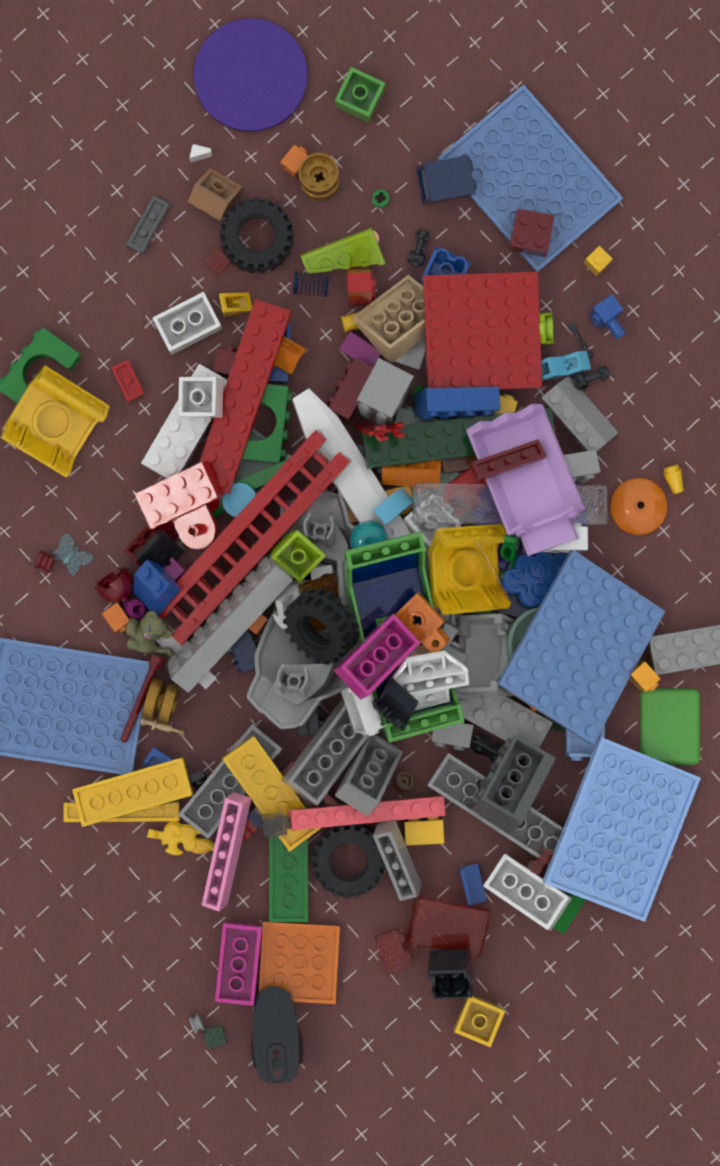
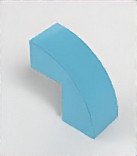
M577 351L566 356L549 357L541 360L542 381L565 377L591 369L587 351Z
M401 487L378 505L373 512L387 526L415 501Z

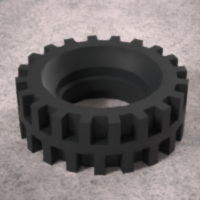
M255 197L254 200L243 199L244 202L234 204V208L231 211L228 210L225 219L222 220L220 237L224 253L230 259V262L238 266L242 271L244 269L252 274L254 272L262 274L270 269L273 271L277 265L284 263V259L289 256L291 246H293L291 221L287 213L280 208V205L270 202V199L260 200L259 197ZM249 219H265L274 229V240L270 247L264 251H249L240 242V228Z
M310 588L308 591H303L287 606V610L283 614L286 616L283 624L287 625L285 633L291 635L290 642H295L298 646L296 649L299 652L301 650L304 651L306 658L313 657L316 663L323 660L324 664L328 665L330 662L334 664L341 660L357 643L356 639L359 637V633L356 630L359 628V624L354 623L353 620L356 616L355 614H350L348 604L344 606L341 603L342 598L339 596L337 598L333 597V592L331 591L324 593L323 588H318L316 591L314 588ZM307 616L315 617L325 624L330 632L331 640L317 633L309 623Z
M360 824L333 826L330 829H326L317 839L312 855L313 872L316 875L317 881L322 884L326 891L332 892V895H340L343 898L355 896L357 898L361 894L369 893L373 887L378 885L379 880L383 877L386 866L374 840V832L369 827ZM343 843L357 844L367 855L365 869L354 878H345L338 875L331 866L333 851Z

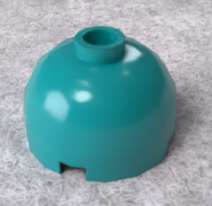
M372 520L357 524L350 536L352 549L388 540V533L384 526Z

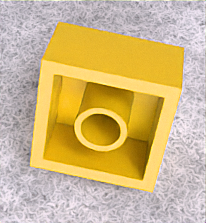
M472 995V998L465 999L453 1029L454 1033L491 1048L505 1009Z

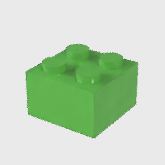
M351 67L335 99V107L369 123L385 91V82Z

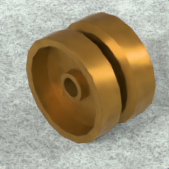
M153 678L145 700L142 718L152 721L159 710L158 723L169 726L178 703L180 686L169 683L163 693L164 681Z

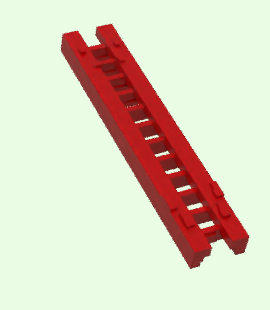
M319 429L315 430L176 582L182 589L159 617L164 620L172 612L183 622L172 634V637L180 645H183L184 642L193 636L196 629L206 622L209 615L219 608L221 602L232 594L234 588L243 582L247 574L254 570L260 560L276 546L353 462L342 452H338L331 461L321 452L318 453L317 451L328 440ZM312 456L325 467L317 476L304 466ZM299 471L311 481L304 491L291 480ZM286 485L298 495L291 505L279 495ZM273 499L285 509L278 519L266 509ZM260 513L273 524L265 533L253 523ZM247 528L260 538L252 547L240 536ZM234 542L247 552L240 561L227 550ZM221 556L234 566L228 574L216 564ZM208 570L221 580L215 588L203 577ZM196 583L208 594L202 602L190 591ZM183 598L195 608L190 615L177 605Z

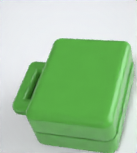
M655 688L651 692L649 690L647 692H640L641 754L668 765H696L699 763L700 692L697 689Z

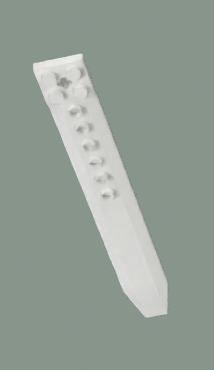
M310 389L294 397L292 401L306 440L318 429L328 439L317 452H321L330 461L338 452H342L353 461L333 483L357 521L361 523L372 520L380 523L386 529L388 539L411 534L400 515L386 526L373 512L388 496L372 470L366 468L364 457L338 416ZM462 613L455 614V626L457 628L460 622V615H463ZM458 631L456 635H459V641L451 642V644L465 652L466 637H463Z

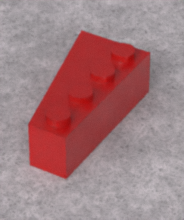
M370 268L347 269L348 306H368L371 300H375L376 289L375 278H371Z

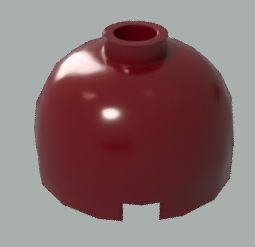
M127 567L119 568V573L114 574V572H111L98 581V587L95 586V590L102 599L111 603L118 601L123 603L130 598L129 594L133 590L134 579Z

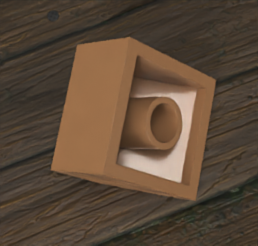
M210 168L194 185L188 202L208 213L211 217L221 221L232 207L243 186Z

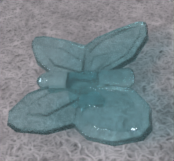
M68 533L61 537L59 542L60 548L55 549L51 553V555L56 556V560H63V564L67 563V569L72 576L77 573L80 565L89 564L94 559V556L89 552H77L79 550L77 546L73 549L74 542Z

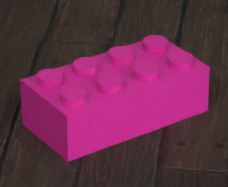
M392 614L385 618L335 668L334 672L361 700L369 696L420 642Z
M224 921L215 1002L254 1006L262 925Z

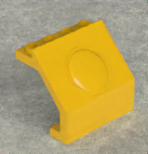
M44 366L30 382L3 426L1 438L62 476L67 477L71 472L79 450L94 426L99 421L103 422L106 419L110 406L49 367Z
M503 524L437 528L428 549L433 606L438 607L443 615L509 609L511 602L497 578L499 579L497 550L499 544L504 543L505 534L508 535Z

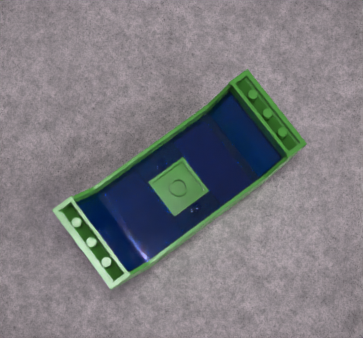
M421 531L344 551L345 587L351 613L356 616L353 621L359 624V628L356 630L359 633L357 638L358 644L385 618L392 614L395 615L418 592L434 608L425 570L426 548ZM414 615L413 617L415 620L413 621V623H419L421 625L422 618L420 616L417 617ZM396 667L372 692L374 699H380L389 678L393 677L399 667ZM449 688L450 702L414 711L405 731L394 728L385 717L381 716L382 712H380L381 724L384 725L383 730L388 742L464 723L461 705L454 689Z

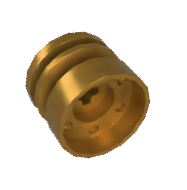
M315 153L307 156L302 161L298 172L301 188L305 195L315 201H326L332 198L340 186L338 165L335 160L327 154Z

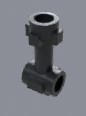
M418 229V233L415 234V238L418 239L415 252L410 251L408 256V262L418 267L424 264L425 254H422L425 241L430 239L429 232Z
M599 366L596 372L584 375L582 371L577 372L573 375L574 386L578 390H584L589 386L588 382L599 378L601 381H604L610 377L609 371L606 366Z

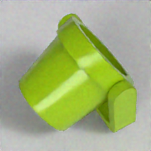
M552 312L540 313L539 329L541 344L554 343Z

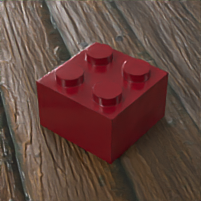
M517 208L509 251L546 257L555 215Z

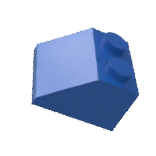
M146 560L134 576V594L150 611H155L158 616L182 589L160 564L150 560Z

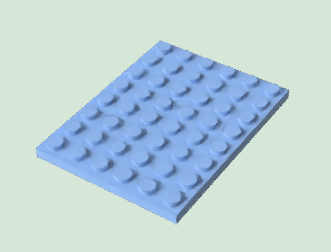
M599 737L542 882L645 922L701 778Z

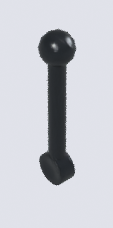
M571 323L569 330L574 332L584 350L587 351L588 358H592L593 352L589 351L576 330V324Z

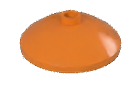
M629 479L620 484L611 497L610 512L615 524L624 532L632 535H645L653 532L663 523L667 514L668 506L664 492L656 483L648 479ZM638 502L643 503V509L637 507Z

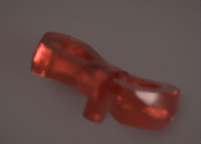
M543 848L540 857L528 862L529 870L534 874H540L542 868L547 863H550L553 852L550 849Z

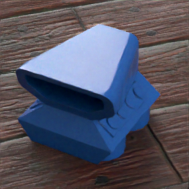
M436 246L423 276L467 274L471 262Z

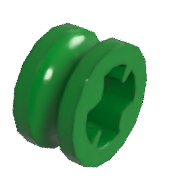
M385 190L375 191L372 195L373 205L377 208L386 207L389 202L388 193ZM382 194L386 201L377 203L378 199L375 200V197H379Z

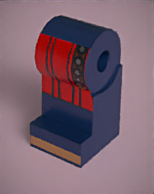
M257 807L247 816L242 842L267 821Z

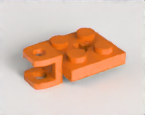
M419 592L395 614L418 639L420 644L422 643L431 653L439 652L450 641L448 635L440 627L445 620ZM414 615L417 617L420 616L422 618L421 625L419 623H413V621L415 620L413 617Z

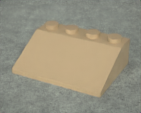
M409 275L352 317L353 322L378 352L391 363L395 362L425 338L423 286Z

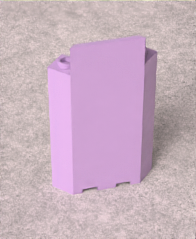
M530 404L518 413L506 412L493 421H479L466 430L478 460L539 439L547 455L543 460L486 479L507 534L516 535L521 538L528 556L579 539L571 519L578 517L579 512L583 511L585 507L543 404Z

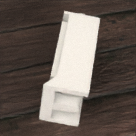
M349 687L342 690L341 694L354 732L362 733V735L368 734V736L379 733V729L383 728L384 725L380 724L382 721L379 712L373 708L372 701L374 698L372 693L360 700Z

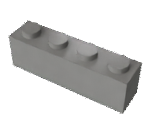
M396 820L377 824L373 837L400 901L418 897L422 883Z

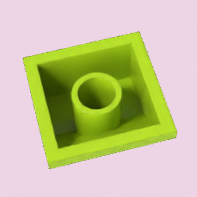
M298 529L284 536L271 551V558L299 582L326 556L320 548Z

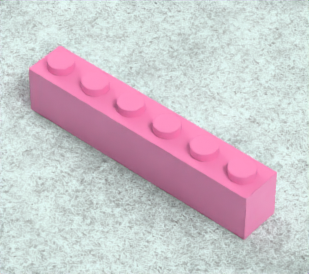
M233 792L225 798L202 906L221 911L228 905L251 803L250 797Z

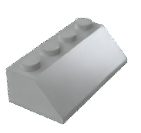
M569 375L540 399V402L546 408H552L554 418L584 452L596 450L597 452L619 433L585 393L574 386L573 380Z

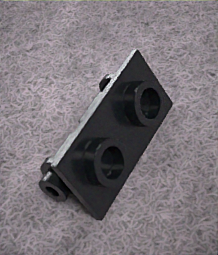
M476 733L470 748L476 754L484 755L493 762L499 754L497 753L502 744L496 741L492 747L490 744L493 739L482 733Z

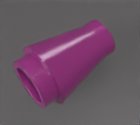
M128 599L121 603L122 608L131 618H138L144 614L145 607L141 600Z

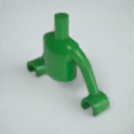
M505 534V541L501 547L500 554L503 559L510 561L508 571L514 568L520 537ZM505 571L500 572L501 577L505 573Z

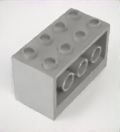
M378 358L357 398L359 415L367 419L369 417L376 419V424L392 425L399 408L403 405L412 387L414 376Z

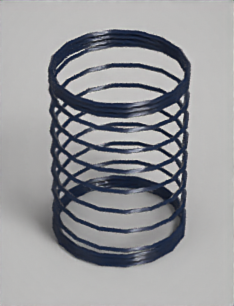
M295 271L293 294H296V290L298 294V271ZM300 271V274H301V295H302L303 281H302V272ZM304 272V275H305V295H306L307 283H306V272ZM308 272V276H309V296H310L311 284H310V272ZM313 272V273H312V277H313V296H314L315 286H314V272ZM326 273L324 276L325 285L322 275L324 297H327L329 274ZM317 284V296H318V295H319V287H318V284Z

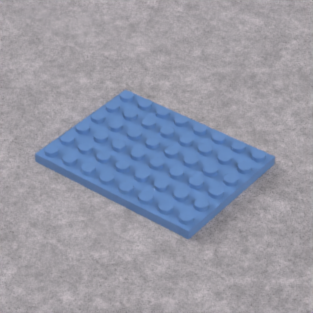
M524 84L437 158L439 161L469 156V160H472L473 163L472 178L475 179L477 185L475 194L471 195L470 198L509 242L517 208L555 215L547 256L541 257L518 252L535 272H539L623 200L618 191Z
M570 550L497 685L584 741L594 744L665 611L576 551Z
M0 638V755L121 775L133 772L144 702L128 741L123 743L120 738L150 668L149 662Z

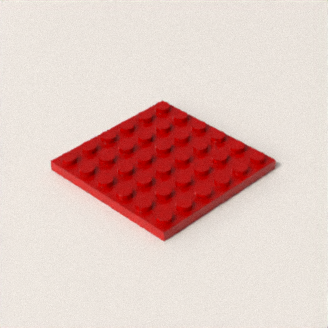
M538 272L423 276L427 388H542Z

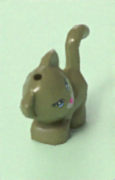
M148 611L140 623L136 618H130L126 628V634L130 636L127 643L128 649L144 654L168 655L167 662L175 655L172 649L169 647H158L154 641L172 636L171 631L166 627L165 621L155 611Z

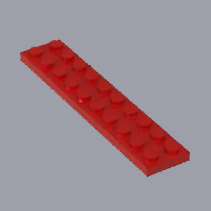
M256 299L254 300L223 392L222 418H214L200 462L209 461L222 492L229 495L292 314L290 310Z

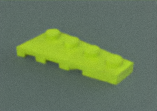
M372 228L301 254L307 273L310 272V274L313 272L332 271L333 269H350V267L386 264Z

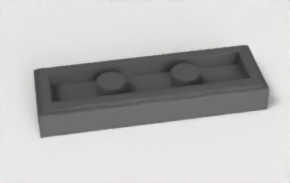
M153 195L126 246L143 255L168 211L170 204Z

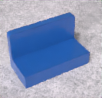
M478 863L459 867L468 907H471L473 904L486 902Z

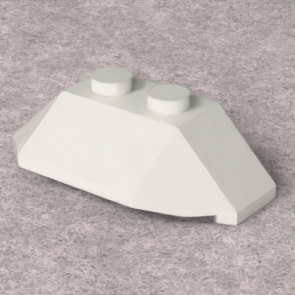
M445 650L406 657L392 677L411 695L469 685L468 668Z

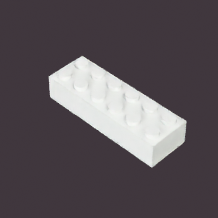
M201 364L198 365L192 377H217L223 379L224 392L227 379ZM177 401L141 464L166 479L184 471L214 418L178 416Z

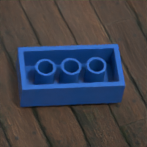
M499 387L425 388L413 394L415 417H421L422 420H431L433 417L439 416L440 420L451 419V417L458 416V419L470 416L494 415V412L500 410Z

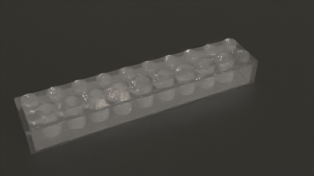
M416 483L412 486L413 524H503L488 484ZM576 485L585 509L579 512L578 517L571 519L572 522L582 523V526L606 525L607 486Z

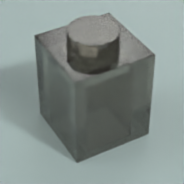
M284 812L260 814L261 833L264 837L287 835V829H290V820Z

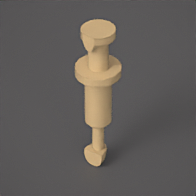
M154 718V721L141 719L140 725L152 726L151 730L156 728L166 732L173 731L179 733V736H184L183 730L175 729L172 725L160 724L157 718Z

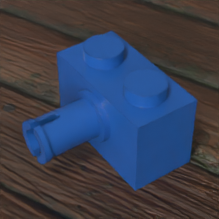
M612 294L593 307L589 314L591 316L589 319L595 327L598 326L602 329L607 326L616 340L627 333L616 320L623 311V308Z

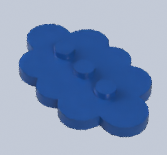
M539 552L535 556L520 555L515 559L514 568L509 569L502 575V588L509 594L518 595L520 602L525 607H537L542 603L568 554L559 552L552 556L548 552Z

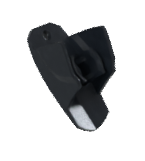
M273 985L255 995L253 1035L251 1040L254 1068H257L260 1079L268 1084L289 1083L296 1077L298 1065L304 1061L302 1032L298 1027L291 993ZM274 1050L280 1051L278 1058L273 1056ZM280 1070L281 1076L276 1077L274 1072Z

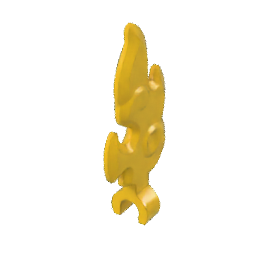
M171 821L166 824L163 832L154 829L148 830L147 837L161 839L162 845L168 844V848L165 851L172 855L183 854V851L177 847L178 843H182L186 851H192L196 854L214 851L215 846L208 839L197 838L196 835L200 834V832L190 824H180L179 822Z

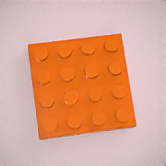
M263 921L259 992L273 985L290 992L293 1002L336 1004L340 925Z

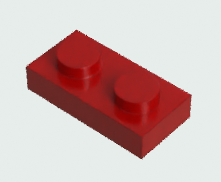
M129 360L111 367L128 403L145 395Z

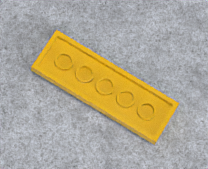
M251 736L222 758L289 852L321 829H289L287 809L305 808L295 792L281 781L283 779L282 774L254 736Z
M184 758L72 789L82 827L193 796Z

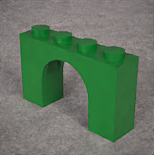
M42 327L41 330L38 329L32 336L33 341L29 346L26 345L22 349L20 359L18 361L15 360L9 368L11 371L8 375H4L0 379V392L18 403L28 387L25 374L31 362L38 358L47 357L55 360L71 372L82 356Z
M267 385L261 405L269 407L275 413L276 427L274 432L264 440H248L242 460L278 464L281 460H285L286 449H283V441H287L288 430H285V422H289L290 411H287V405L292 401V392H289V386Z

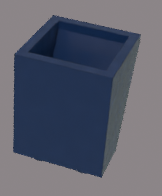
M468 155L427 162L416 167L422 205L475 194L477 185L475 179L472 178L473 163L472 160H469Z

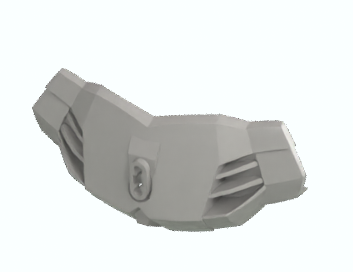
M325 491L286 535L298 529L326 554L316 567L332 565L333 573L338 579L337 558L345 557L344 551L352 549L350 536L354 526L349 523L346 506L340 492L338 491L335 494ZM296 498L287 502L291 505ZM282 506L280 507V516L285 511ZM310 573L303 580H311ZM274 600L275 608L266 624L254 656L256 675L247 693V699L277 727L288 729L304 726L322 699L333 696L348 688L334 670L359 644L358 639H356L357 643L341 660L334 664L332 662L328 665L324 664L323 660L316 663L313 657L306 658V653L302 650L299 652L296 649L298 647L296 643L290 642L291 635L286 634L285 630L275 621L273 614L277 607ZM327 628L317 632L322 637L331 640V635Z

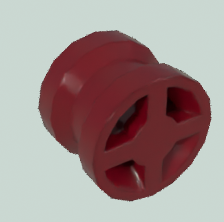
M41 550L34 568H41L46 573H50L56 556H49Z

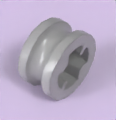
M196 1014L194 1018L189 1017L190 1024L195 1033H198L200 1029L205 1030L199 1014Z

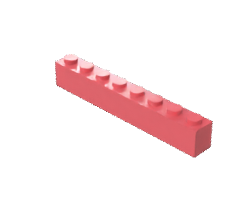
M434 795L381 800L368 817L349 804L287 809L289 829L301 830L445 816L444 796Z

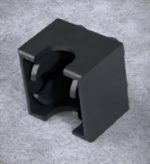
M469 949L430 950L428 976L432 980L433 999L472 998L474 975Z

